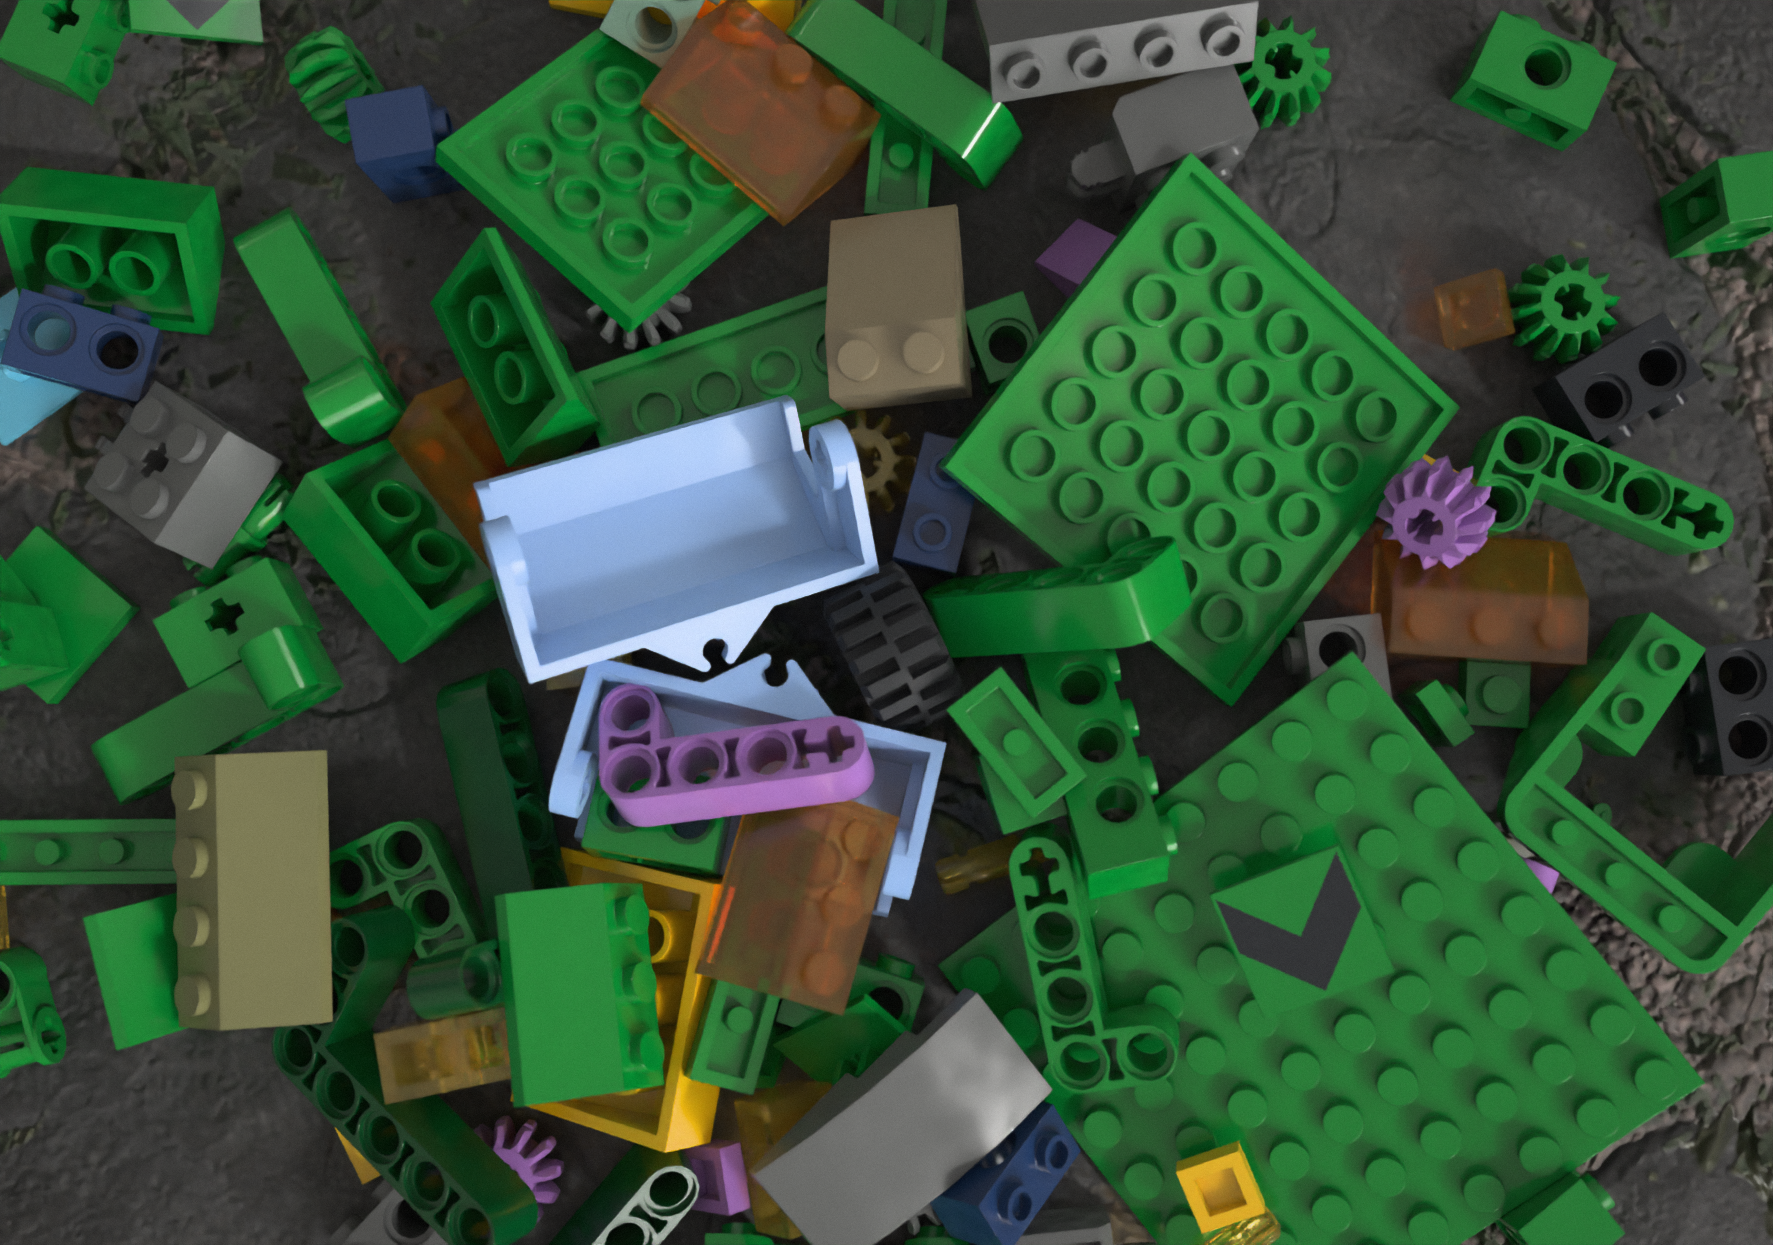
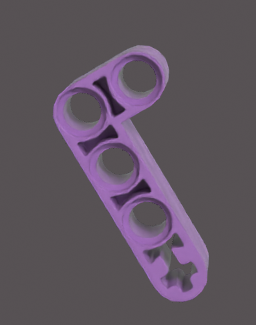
M627 683L609 692L601 703L599 712V778L601 786L624 820L634 826L650 827L848 801L866 792L874 780L875 768L863 731L855 721L846 717L829 716L675 737L669 718L657 696L649 687ZM648 719L639 729L627 731L636 721ZM842 756L843 761L837 762V757ZM804 759H807L808 761V768H805L804 766ZM774 761L785 762L783 767L776 773L769 775L759 774L768 763ZM717 770L714 777L709 781L701 784H692L695 778L702 772ZM644 778L650 779L646 786L639 791L627 793L630 786L636 781Z

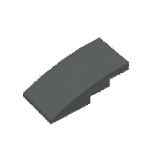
M964 988L918 1035L905 1030L859 1078L846 1073L748 1172L811 1245H873L893 1232L953 1185L996 1147L1052 1091V1088L979 994Z

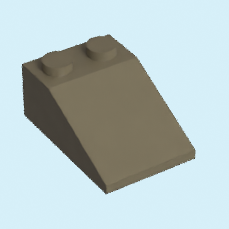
M956 204L831 221L825 319L829 398L846 411L972 397L959 217Z

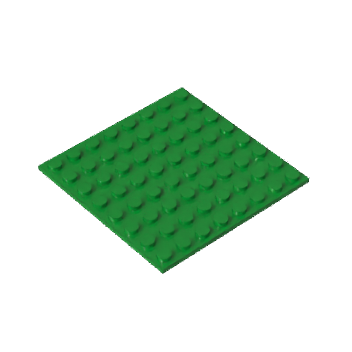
M1352 650L1152 801L1157 816L1165 814L1169 816L1176 836L1178 854L1169 857L1168 881L1092 900L1088 899L1083 882L1108 1009L1155 1004L1167 1009L1175 1017L1179 1026L1177 1063L1173 1072L1165 1080L1150 1085L1090 1093H1075L1063 1088L1054 1079L1049 1067L1016 905L938 964V967L959 993L964 988L977 992L1052 1088V1091L1044 1098V1101L1054 1105L1071 1135L1159 1245H1460L1705 1084L1700 1075ZM1338 843L1395 972L1264 1020L1211 902L1209 893ZM1049 880L1044 883L1040 892L1050 888ZM1049 911L1040 915L1042 927L1054 936H1064L1073 931L1070 920L1059 912ZM1061 977L1053 981L1055 990L1067 999H1078L1087 994L1084 986L1078 980L1071 977ZM1141 1033L1131 1039L1133 1045L1144 1053L1154 1054L1166 1047L1164 1042L1152 1033ZM1075 1042L1066 1047L1068 1053L1077 1061L1089 1063L1099 1058L1097 1051L1091 1045L1084 1042ZM1239 1141L1265 1201V1213L1202 1233L1177 1177L1176 1163L1177 1161Z

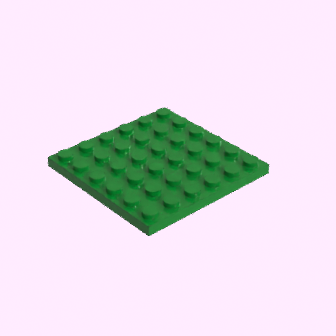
M1190 152L1184 154L1173 164L938 466L1058 567L1104 563L1120 549L1133 542L1155 536L1175 537L1192 603L1162 633L1147 642L1218 702L1232 707L1376 519L1379 504L1386 497L1383 493L1386 490V484L1395 474L1404 472L1411 462L1419 460L1424 456L1460 407Z

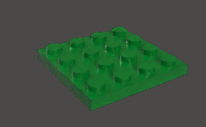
M599 28L436 146V163L629 334L794 194L802 178L799 173L672 62L665 71Z

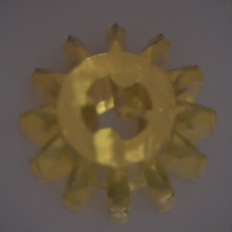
M857 410L854 417L856 429L848 430L856 453L860 452L861 456L865 459L871 458L874 455L879 459V461L873 462V476L866 478L861 472L870 518L869 500L876 498L880 507L886 513L894 510L895 504L887 491L888 488L900 494H909L911 483L905 477L895 472H909L916 469L917 459L915 456L908 454H897L910 443V437L907 432L897 433L889 439L885 438L891 427V418L889 416L882 415L878 419L874 430L867 428L866 411ZM838 416L831 419V421L836 419L841 420L844 423V421Z

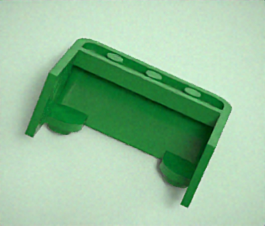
M1581 659L1529 722V728H1524L1515 742L1497 801V817L1500 825L1512 838L1548 867L1559 872L1563 879L1667 962L1693 974L1713 972L1727 962L1773 906V813L1735 859L1715 845L1695 841L1678 847L1660 866L1567 792L1564 787L1578 771L1583 757L1582 745L1576 734L1630 669L1620 660Z

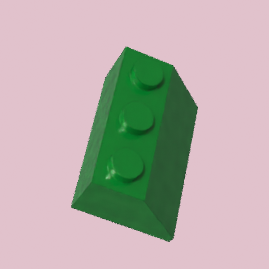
M26 167L0 193V233L19 297L22 288L42 294L44 284H48L83 295L85 297L83 306L98 311L110 313L112 304L146 313L152 316L150 326L160 330L210 335L214 329L225 249V239L214 187Z
M495 227L484 228L430 304L508 468L571 456L600 426L592 402L586 396L568 359L566 349L560 342L543 308L540 296L536 289H534L522 262Z
M405 431L306 473L281 516L400 664L448 638L498 597L482 541L479 522Z
M596 883L495 896L513 1106L521 1107L665 1085L663 1073L664 1046L659 1036L655 1000L657 980L651 964L648 937L649 910L644 901L643 884Z

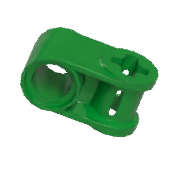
M23 946L11 947L0 951V969L6 973L10 984L8 993L0 988L1 1079L5 1078L11 1072V1069L35 1062L43 1066L59 1063L66 1051V1034L62 1020L56 1011L47 977V967L42 957L34 950ZM17 1042H24L23 1044H20V1045H17V1044H16Z

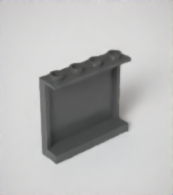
M970 0L989 61L992 104L1254 61L1258 0Z

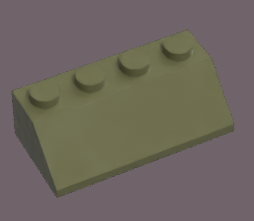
M327 750L175 757V776L172 780L171 795L176 811V844L172 853V863L177 875V912L174 917L173 931L178 942V981L175 986L174 999L179 1011V1027L222 1031L332 1022Z

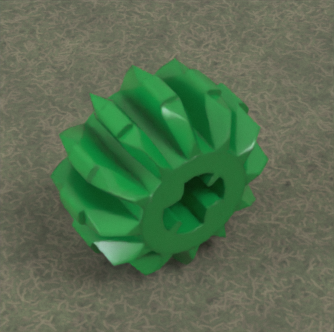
M1292 15L1283 19L1278 30L1266 17L1258 21L1254 61L1234 64L1251 109L1260 113L1259 122L1261 129L1270 127L1276 115L1288 128L1296 124L1300 118V111L1306 114L1313 113L1321 103V96L1318 92L1325 91L1331 82L1332 73L1322 68L1330 58V48L1311 47L1310 44L1316 36L1315 27L1304 30L1302 35L1294 32L1295 25ZM1275 68L1279 69V79L1274 77Z
M329 26L319 32L313 31L301 38L299 43L284 56L285 68L289 73V82L296 89L300 96L299 101L307 107L312 119L320 123L325 134L344 144L351 141L345 99L385 91V88L375 75V70L366 61L363 52L356 48L349 36L343 34L337 28Z
M1563 253L1552 255L1544 261L1543 266L1535 263L1531 264L1521 272L1520 279L1522 283H1516L1509 288L1505 296L1516 308L1507 312L1502 322L1510 325H1519L1522 331L1515 336L1512 346L1521 347L1531 341L1534 343L1533 361H1544L1553 354L1558 364H1568L1576 360L1579 353L1590 355L1597 351L1601 344H1603L1601 336L1612 332L1618 323L1606 311L1615 307L1621 296L1605 294L1601 288L1602 285L1606 284L1610 273L1600 272L1592 277L1588 274L1589 257H1579L1569 265Z

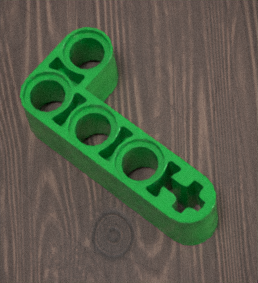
M807 0L783 33L784 37L805 57L934 146L949 167L982 191L988 190L1024 141V137L1010 111L1002 103L992 104L991 93L855 0Z
M287 207L233 237L240 257L311 382L303 387V393L309 407L327 433L334 439L356 449L410 419L411 414L403 397L314 238L297 213L291 207Z
M1515 417L1484 433L1477 442L1467 465V468L1473 466V476L1470 482L1474 486H1492L1490 495L1495 498L1499 505V517L1487 530V538L1511 531L1521 525L1529 513L1534 498L1652 549L1673 556L1717 548L1727 541L1733 530L1734 518L1732 510L1727 502L1718 495L1533 417ZM1506 436L1513 437L1521 445L1523 458L1520 464L1513 462L1505 454L1503 444ZM1566 461L1576 465L1580 471L1581 482L1578 489L1569 485L1564 478L1563 468ZM1625 486L1633 489L1638 496L1639 507L1636 514L1630 511L1624 503L1623 492ZM1688 514L1687 519L1679 517L1681 515Z
M1155 536L1133 542L1120 549L1106 562L1100 564L963 576L940 582L923 593L925 606L951 658L1134 646L1151 640L1162 633L1192 603L1175 537Z
M285 625L251 639L237 651L242 660L241 662L93 743L90 749L118 803L126 805L136 802L171 785L175 776V757L227 754L343 689L345 685L316 631L307 627Z
M413 818L387 824L329 853L330 907L346 909L375 900L388 893L394 906L404 910L411 919L415 931L413 947L419 959L490 939L486 921L445 834L436 823L429 819ZM406 831L415 834L421 841L422 855L415 865L405 862L399 854V840ZM348 860L356 863L362 870L363 884L358 893L347 890L342 883V867ZM431 890H438L443 893L449 901L450 912L445 923L431 919L426 911V897ZM504 1002L488 1008L447 1017L458 1043L468 1054L476 1058L488 1059L498 1056L508 1048ZM499 1015L503 1020L504 1026L498 1031L492 1029L486 1032L482 1027L481 1021L487 1016L491 1018Z
M1040 823L1030 827L1022 834L1009 859V873L1049 1067L1054 1079L1063 1088L1075 1093H1090L1150 1085L1165 1080L1173 1072L1178 1057L1179 1026L1175 1017L1167 1009L1155 1004L1108 1009L1081 872L1070 835L1063 828L1051 823ZM1036 847H1042L1046 858H1056L1049 873L1050 888L1042 892L1040 891L1046 881L1043 865L1040 861L1029 860ZM1049 911L1059 912L1070 920L1073 931L1064 936H1054L1042 927L1040 915ZM1061 977H1071L1078 980L1084 986L1087 994L1078 999H1067L1055 990L1053 981ZM1141 1033H1152L1158 1036L1166 1047L1154 1054L1144 1053L1133 1045L1131 1039ZM1075 1042H1084L1091 1045L1097 1051L1099 1058L1089 1063L1080 1062L1068 1053L1066 1047Z

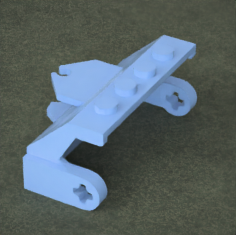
M783 395L473 483L484 521L479 523L482 541L515 655L529 684L643 647L700 671L707 672L711 666L702 655V649L707 641L713 638L717 641L723 639L724 649L722 657L727 663L731 664L740 655L773 606L879 573L859 461L853 440L844 423L836 419L810 428L811 462L804 448L795 401L790 396Z
M767 653L704 683L607 659L590 664L584 676L555 770L549 796V812L579 818L574 837L576 841L582 842L599 770L600 707L607 694L618 686L631 683L649 687L657 696L669 718L675 737L835 715L819 695L818 689L814 688L794 660H789L786 663L788 679L783 685L778 687L768 685L764 670L770 666L771 657ZM648 719L636 721L627 731L639 729ZM855 721L863 731L875 768L874 780L869 789L861 796L848 801L732 816L720 876L740 881L758 816H768L825 834L808 898L888 917L893 896L906 900L910 898L946 743ZM842 756L837 757V762L843 761ZM804 759V766L805 768H808V761L807 759ZM774 761L768 763L759 774L769 775L776 773L783 767L785 762ZM707 770L699 775L712 778L717 770ZM615 809L614 824L619 827L632 826ZM710 819L677 823V835L687 839L696 838L706 831Z

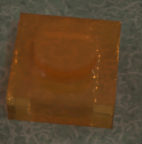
M1493 268L1434 287L1445 348L1455 351L1515 333L1504 272Z

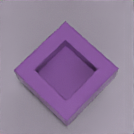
M711 1138L708 1144L684 1149L700 1186L698 1198L692 1206L693 1210L730 1216L750 1208L747 1189L748 1167L742 1156L740 1142Z

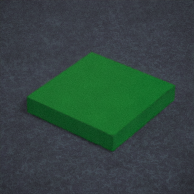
M36 526L6 562L36 599L37 605L50 607L53 610L70 669L25 683V685L47 704H59L141 607L46 527Z

